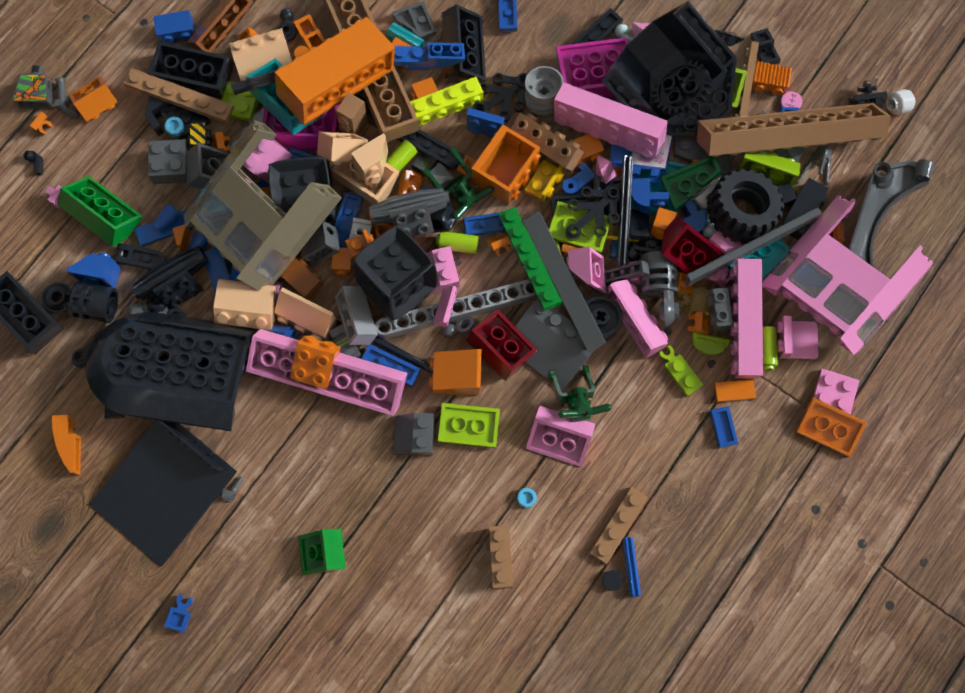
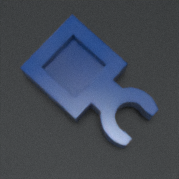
M179 594L176 599L178 606L177 608H170L164 627L185 633L192 614L187 611V608L193 604L194 599L189 597L188 602L184 604L182 602L183 595Z

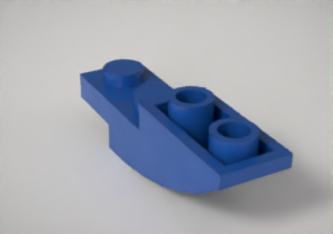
M427 42V47L394 46V66H408V70L436 69L465 61L464 43Z

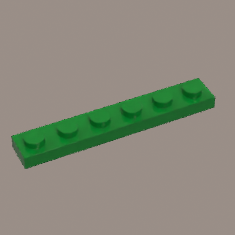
M516 207L498 213L500 222L509 237L543 310L547 311L562 305V300Z

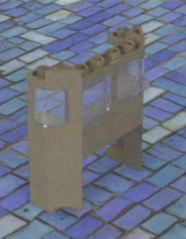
M254 120L185 212L184 221L186 227H194L196 231L204 234L207 242L220 251V255L233 264L232 267L240 272L237 279L259 291L263 285H274L338 204L341 197L329 185L310 182L289 211L284 213L240 169L262 139L273 141L276 137V134L265 123Z

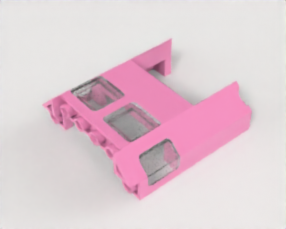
M837 196L762 282V287L774 296L782 294L788 300H794L798 303L797 305L801 310L810 312L814 315L813 318L817 322L826 324L830 327L829 330L833 334L842 336L838 344L853 355H857L929 271L933 262L932 260L927 261L928 257L921 253L923 248L920 245L890 280L829 236L843 218H848L856 200L851 199L847 201L844 198L841 200V196Z

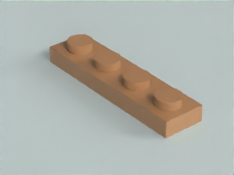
M633 487L630 488L591 550L590 554L607 565L647 501L648 497Z

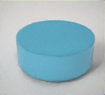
M171 117L165 122V130L170 136L176 137L184 132L185 127L180 118Z
M523 488L519 491L517 502L521 507L531 508L536 503L537 496L534 490Z

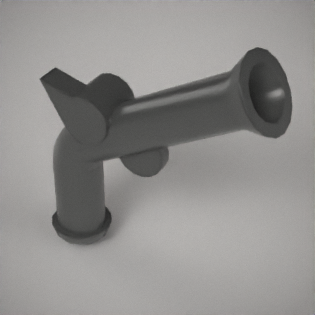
M63 77L55 78L58 99L54 101L51 108L58 107L64 114L78 118L80 115L79 111L68 108L66 104L70 100L65 94L64 83L66 79Z

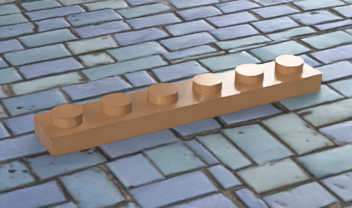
M752 41L749 47H746L744 50L743 58L746 61L745 64L743 63L741 70L747 71L737 105L738 110L733 117L747 116L759 42Z
M133 68L130 69L123 82L127 88L227 124L234 110L232 104Z

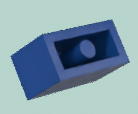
M189 10L153 16L156 36L161 42L171 44L176 41H188L195 33L194 20Z

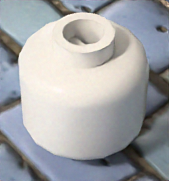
M907 89L894 91L888 96L886 102L887 109L894 115L908 113L915 106V97Z

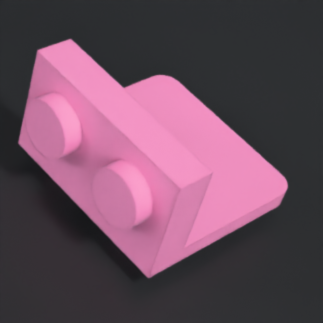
M783 316L777 322L776 327L777 333H779V340L777 342L779 359L815 360L818 358L817 323L792 321V316Z

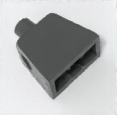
M326 219L302 248L301 259L313 265H317L340 252L337 229L326 223Z

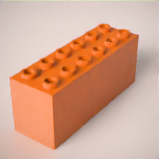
M365 17L362 20L356 21L349 28L341 30L334 37L326 39L319 46L311 48L301 57H296L286 66L278 68L275 72L276 95L299 121L306 125L341 103L348 92L354 95L391 72L394 68L395 47Z

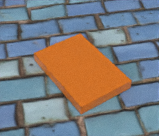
M812 397L795 432L851 457L868 422Z

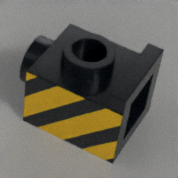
M205 122L190 124L191 147L197 143L212 147L210 143L212 141L211 130L207 129V124Z

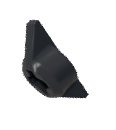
M714 30L727 46H734L745 39L731 31Z

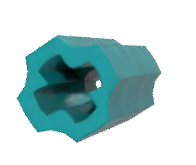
M392 23L386 33L387 38L392 41L397 37L410 46L424 47L425 44L422 38L396 23Z

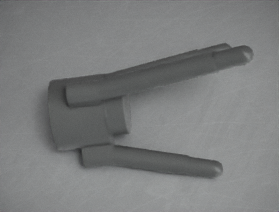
M819 146L816 152H812L808 163L796 181L797 185L803 179L814 160L816 164L820 165L819 175H822L824 165H826L825 185H828L832 159L830 158L832 150L829 147Z

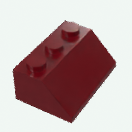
M678 216L664 230L661 253L688 274L718 259L723 254L719 248Z
M496 310L473 328L466 339L474 349H482V358L505 381L514 375L537 352V349L499 310Z

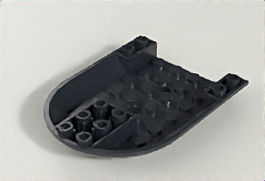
M156 312L131 314L109 324L93 340L85 361L87 382L93 394L102 404L120 414L232 431L235 418V403L249 345L251 346L255 328L216 324L214 321ZM161 355H168L169 359L167 361H160L159 357ZM201 361H207L209 363L208 366L204 368L199 367L198 364Z

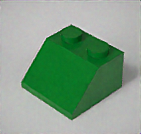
M322 529L298 536L302 576L346 569L341 529Z

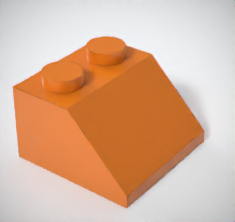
M100 76L68 95L86 122L89 120L94 121L100 116V113L113 109L117 103V100Z

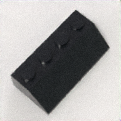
M456 4L442 12L443 43H464L465 61L444 67L445 79L460 83L477 77L479 83L485 82L482 16Z

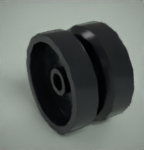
M596 296L589 299L586 303L607 342L616 335L622 321V313L619 306L612 299Z

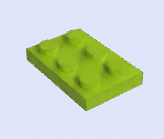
M558 201L549 228L554 240L579 248L590 246L601 254L610 227L607 221L608 216L604 215V226L607 230L604 237L598 238L594 234L596 229L595 216L581 229L580 237L575 241H571L565 236L566 228L570 224H576L590 210L571 212L567 208L568 204ZM570 229L571 233H577L576 229ZM602 229L597 230L599 234L604 233Z
M442 403L438 442L496 448L500 409Z

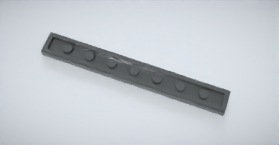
M815 208L689 273L685 278V284L689 287L737 262L738 259L745 258L816 221L822 212L819 208Z
M538 211L524 219L523 223L587 351L592 352L605 345L606 341L541 213Z

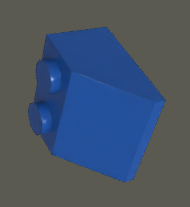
M99 252L98 255L91 253L68 267L66 272L75 280L84 284L89 283L116 288L121 268L116 264V261L110 258V255Z

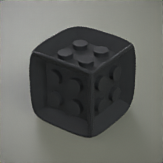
M306 157L281 160L268 164L270 198L284 213L289 211L310 182L329 185L334 190L330 163L327 158ZM336 206L326 217V223L336 221Z
M397 226L387 230L359 252L352 262L355 279L362 290L392 320H397L411 311L437 285V270L431 258L404 230Z

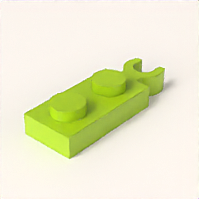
M669 345L666 348L669 351V355H664L660 351L659 357L668 362L664 365L665 369L688 397L702 387L703 383L681 354L675 357L674 349Z

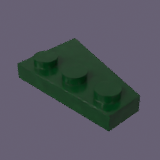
M709 156L662 176L661 181L666 192H669V198L675 211L719 176L721 169L715 157Z

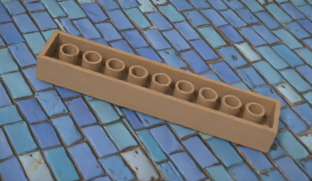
M323 0L337 34L365 17L376 26L365 0ZM395 67L391 72L362 89L380 134H385L387 142L419 131L417 116Z
M874 103L698 120L697 143L709 156L719 157L722 154L737 155L741 152L755 153L760 150L773 151L774 149H791L798 146L806 148L810 145L825 146L827 143L843 144L845 141L879 140L888 135L890 115Z

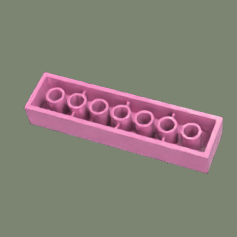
M260 329L253 335L246 367L247 372L392 416L398 410L407 377L406 372L339 353L333 362L329 385L326 389H322L290 378L296 345L299 340Z

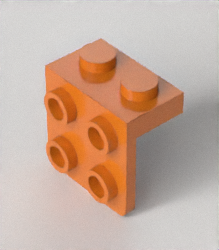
M303 336L296 345L290 378L326 389L329 385L333 362L339 355L341 347L336 346L335 343L330 341L323 342L317 340L314 336Z

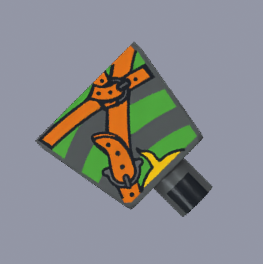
M34 65L31 68V74H21L19 76L13 96V102L19 108L54 109L51 108L54 104L52 81L46 74H43L41 66Z

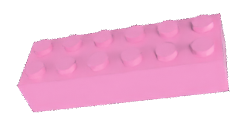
M563 83L554 99V121L560 125H566L578 132L590 133L594 138H600L612 145L624 147L628 151H634L642 154L644 157L655 160L665 143L667 120Z
M738 259L732 269H730V280H733V287L730 288V298L734 299L733 306H731L734 322L730 328V335L734 336V341L730 348L731 355H734L733 363H731V375H734V380H758L763 376L762 259Z

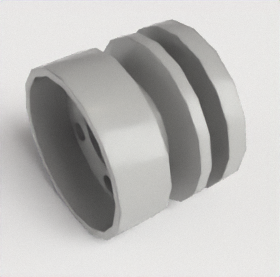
M540 66L527 74L525 79V102L532 113L540 116L554 114V99L564 83L563 77L558 70L549 66Z

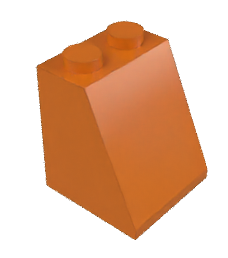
M482 349L434 352V358H430L429 369H433V377L429 376V388H433L432 394L479 395Z

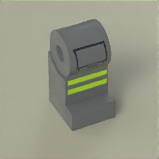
M343 324L329 331L336 346L341 347V353L356 358L361 356L356 345H349Z

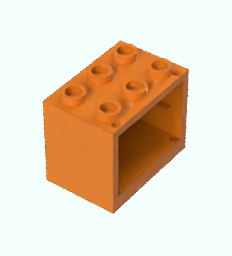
M502 124L473 165L472 183L482 189L488 186L494 187L495 190L491 194L509 205L512 200L515 201L518 198L520 188L527 185L531 172H536L541 158L540 147Z

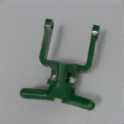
M453 146L449 149V152L467 175L464 177L458 176L443 191H447L448 194L451 193L459 204L460 208L452 215L454 220H458L472 207L471 204L473 202L477 203L493 193L495 189L492 186H488L480 192L474 193V188L467 183V179L472 176V171ZM428 168L422 170L423 174L432 182L436 189L442 188Z
M588 365L582 366V375L588 389L576 387L566 393L561 392L555 371H548V379L552 384L557 400L562 402V408L569 409L560 410L558 412L560 418H571L572 422L590 420L591 415L608 412L612 409V406L608 403L590 407L591 400H588V398H593L596 388Z

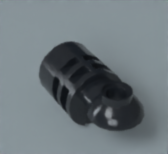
M76 281L70 288L67 284L55 282L44 289L42 303L51 312H62L65 310L68 311L70 317L111 323L117 312L119 296L117 289L89 283L84 284ZM62 295V299L56 302V298Z

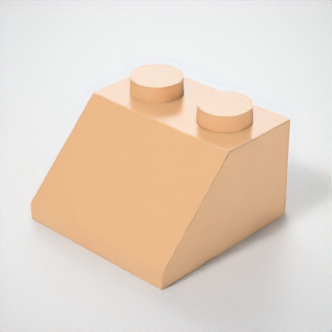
M319 132L317 154L327 158L331 164L341 165L342 162H349L352 159L351 153L367 144L369 140L354 133Z
M384 133L351 153L354 167L366 185L378 182L383 176L388 155L387 141Z

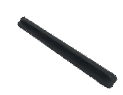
M629 155L622 157L617 267L628 265L633 157Z

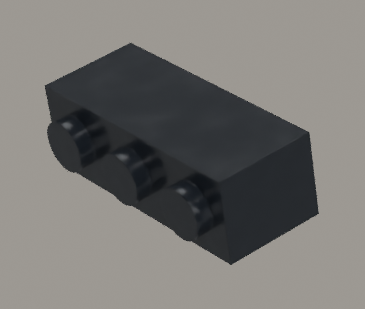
M808 178L781 226L818 208L819 205L823 206L828 198L826 193L829 188ZM808 224L789 235L799 240L811 226Z

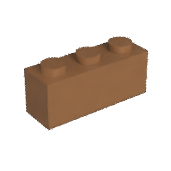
M348 92L336 110L341 133H354L359 136L367 125L365 102Z
M509 525L489 526L493 589L512 588L513 577Z

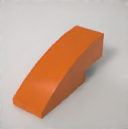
M310 14L294 22L299 36L309 50L325 41Z
M52 415V430L58 453L71 474L80 475L81 436L73 434L74 418L69 415Z

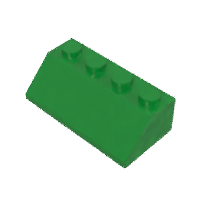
M89 175L60 188L58 206L112 247L126 240L142 220L143 216Z

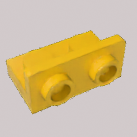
M543 160L527 185L525 193L543 203L546 198L550 199L555 191L554 185L556 182L559 184L564 176L562 173L563 166L559 165V167H556Z

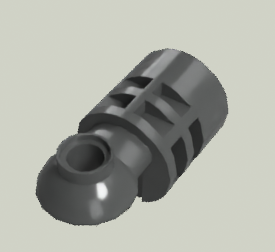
M661 251L648 252L641 256V261L648 262L649 274L641 276V292L645 297L664 298V302L659 304L660 320H665V327H667L675 319H680L679 302H674V295L678 294L677 265L665 257Z

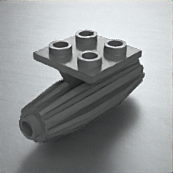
M443 188L418 190L387 198L369 206L373 225L393 224V227L397 226L410 237L434 232L430 214L446 208L450 199L448 192H444Z

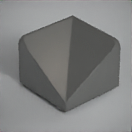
M441 163L430 171L443 189L447 188L455 180Z

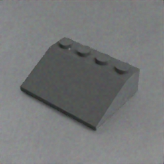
M538 298L515 326L537 349V352L526 364L548 381V371L554 370L562 392L597 350L588 352L574 323L555 308L544 311Z

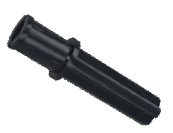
M277 70L253 78L247 77L246 80L232 83L234 95L250 90L253 92V89L275 83V72Z

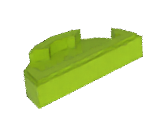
M692 332L694 347L700 353L707 356H715L722 353L730 342L729 339Z

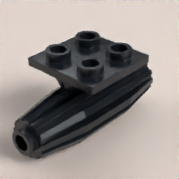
M199 246L176 254L148 271L135 282L132 293L136 299L143 301L158 296L170 309L178 307L183 302L204 291L203 287L192 276L209 263L208 258Z

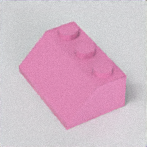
M539 406L526 449L581 467L595 424L588 421L572 422L571 418H560L558 411Z

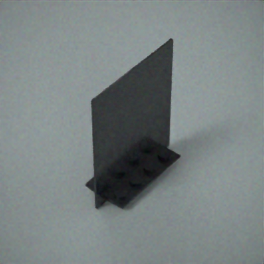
M156 420L90 502V505L156 563L163 566L237 471L205 445L202 440L189 431L190 428H185L182 424Z

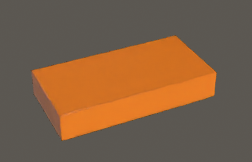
M753 379L714 383L716 403L756 399Z

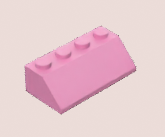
M628 279L610 284L606 296L619 306L622 313V321L644 357L648 358L664 349L668 344L667 335L664 331H660L656 318L647 311V304L637 295L638 291L633 283L630 284Z

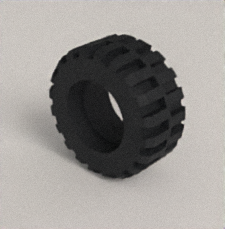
M738 169L737 171L728 172L720 178L707 200L706 209L707 214L710 215L708 218L711 224L714 223L715 230L717 232L720 231L723 237H729L733 242L741 241V244H747L749 241L751 242L767 234L775 228L783 215L782 194L778 193L780 190L777 185L774 186L770 178L767 179L764 177V174L760 172L757 174L754 170L749 169L745 171V169ZM732 198H741L748 201L754 206L758 215H749L742 212L736 207Z

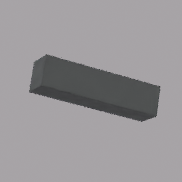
M638 261L604 271L605 284L610 285L614 282L648 275L649 264L645 261Z

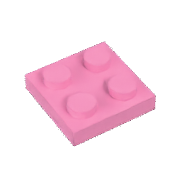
M822 368L819 372L813 397L851 414L859 380Z

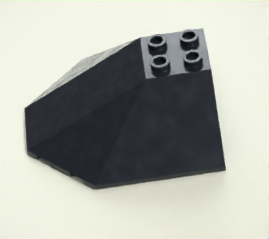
M686 1L653 20L623 48L601 82L621 104L667 120L666 135L697 136L698 120L724 118L732 111V97L736 78L735 70L738 59L689 1ZM684 59L687 63L690 59L694 63L699 61L708 70L709 76L712 79L709 82L712 88L707 89L710 95H704L706 101H700L701 107L695 106V112L689 110L687 116L682 113L679 118L676 114L672 118L669 114L666 116L663 112H660L654 104L655 100L652 98L655 94L652 89L657 88L654 83L660 82L658 76H664L663 70L669 71V65L675 67L677 61L679 64H682ZM676 78V81H677L678 85L680 86V88L682 89L683 95L685 96V98H686V100H687V99H688V96H687V94L685 93V91L683 90L680 81L678 80V78Z

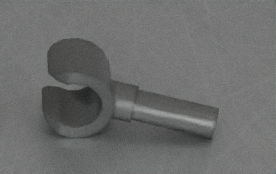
M239 477L231 491L224 489L222 499L227 502L234 501L236 491L244 479Z

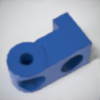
M585 163L578 167V174L563 182V195L580 194L583 187L592 185L593 177L596 175Z

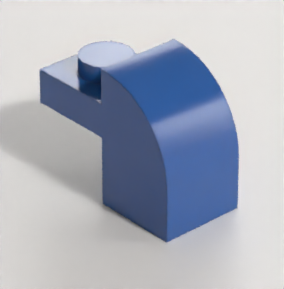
M632 178L631 199L636 209L650 214V207L657 209L659 207H669V192H650V178Z
M690 199L681 207L686 216L683 221L701 234L707 222V213L705 208L697 211V204Z

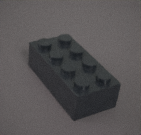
M159 41L148 74L201 94L222 99L233 70V65L228 56Z
M6 271L0 276V321L27 350L36 355L64 327L10 272Z

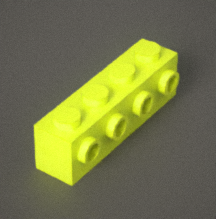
M477 77L411 101L410 103L418 119V127L471 107L477 102H483V90Z

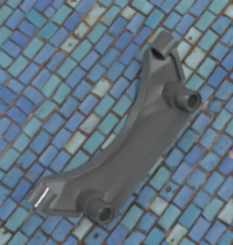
M920 159L917 162L909 160L891 165L887 162H878L875 165L849 247L850 251L872 267H874L873 242L880 223L889 210L901 199L929 184L935 166L932 161ZM885 171L887 174L879 175L877 172ZM851 297L859 311L862 313L866 309V307L859 303L857 300H855L853 297Z

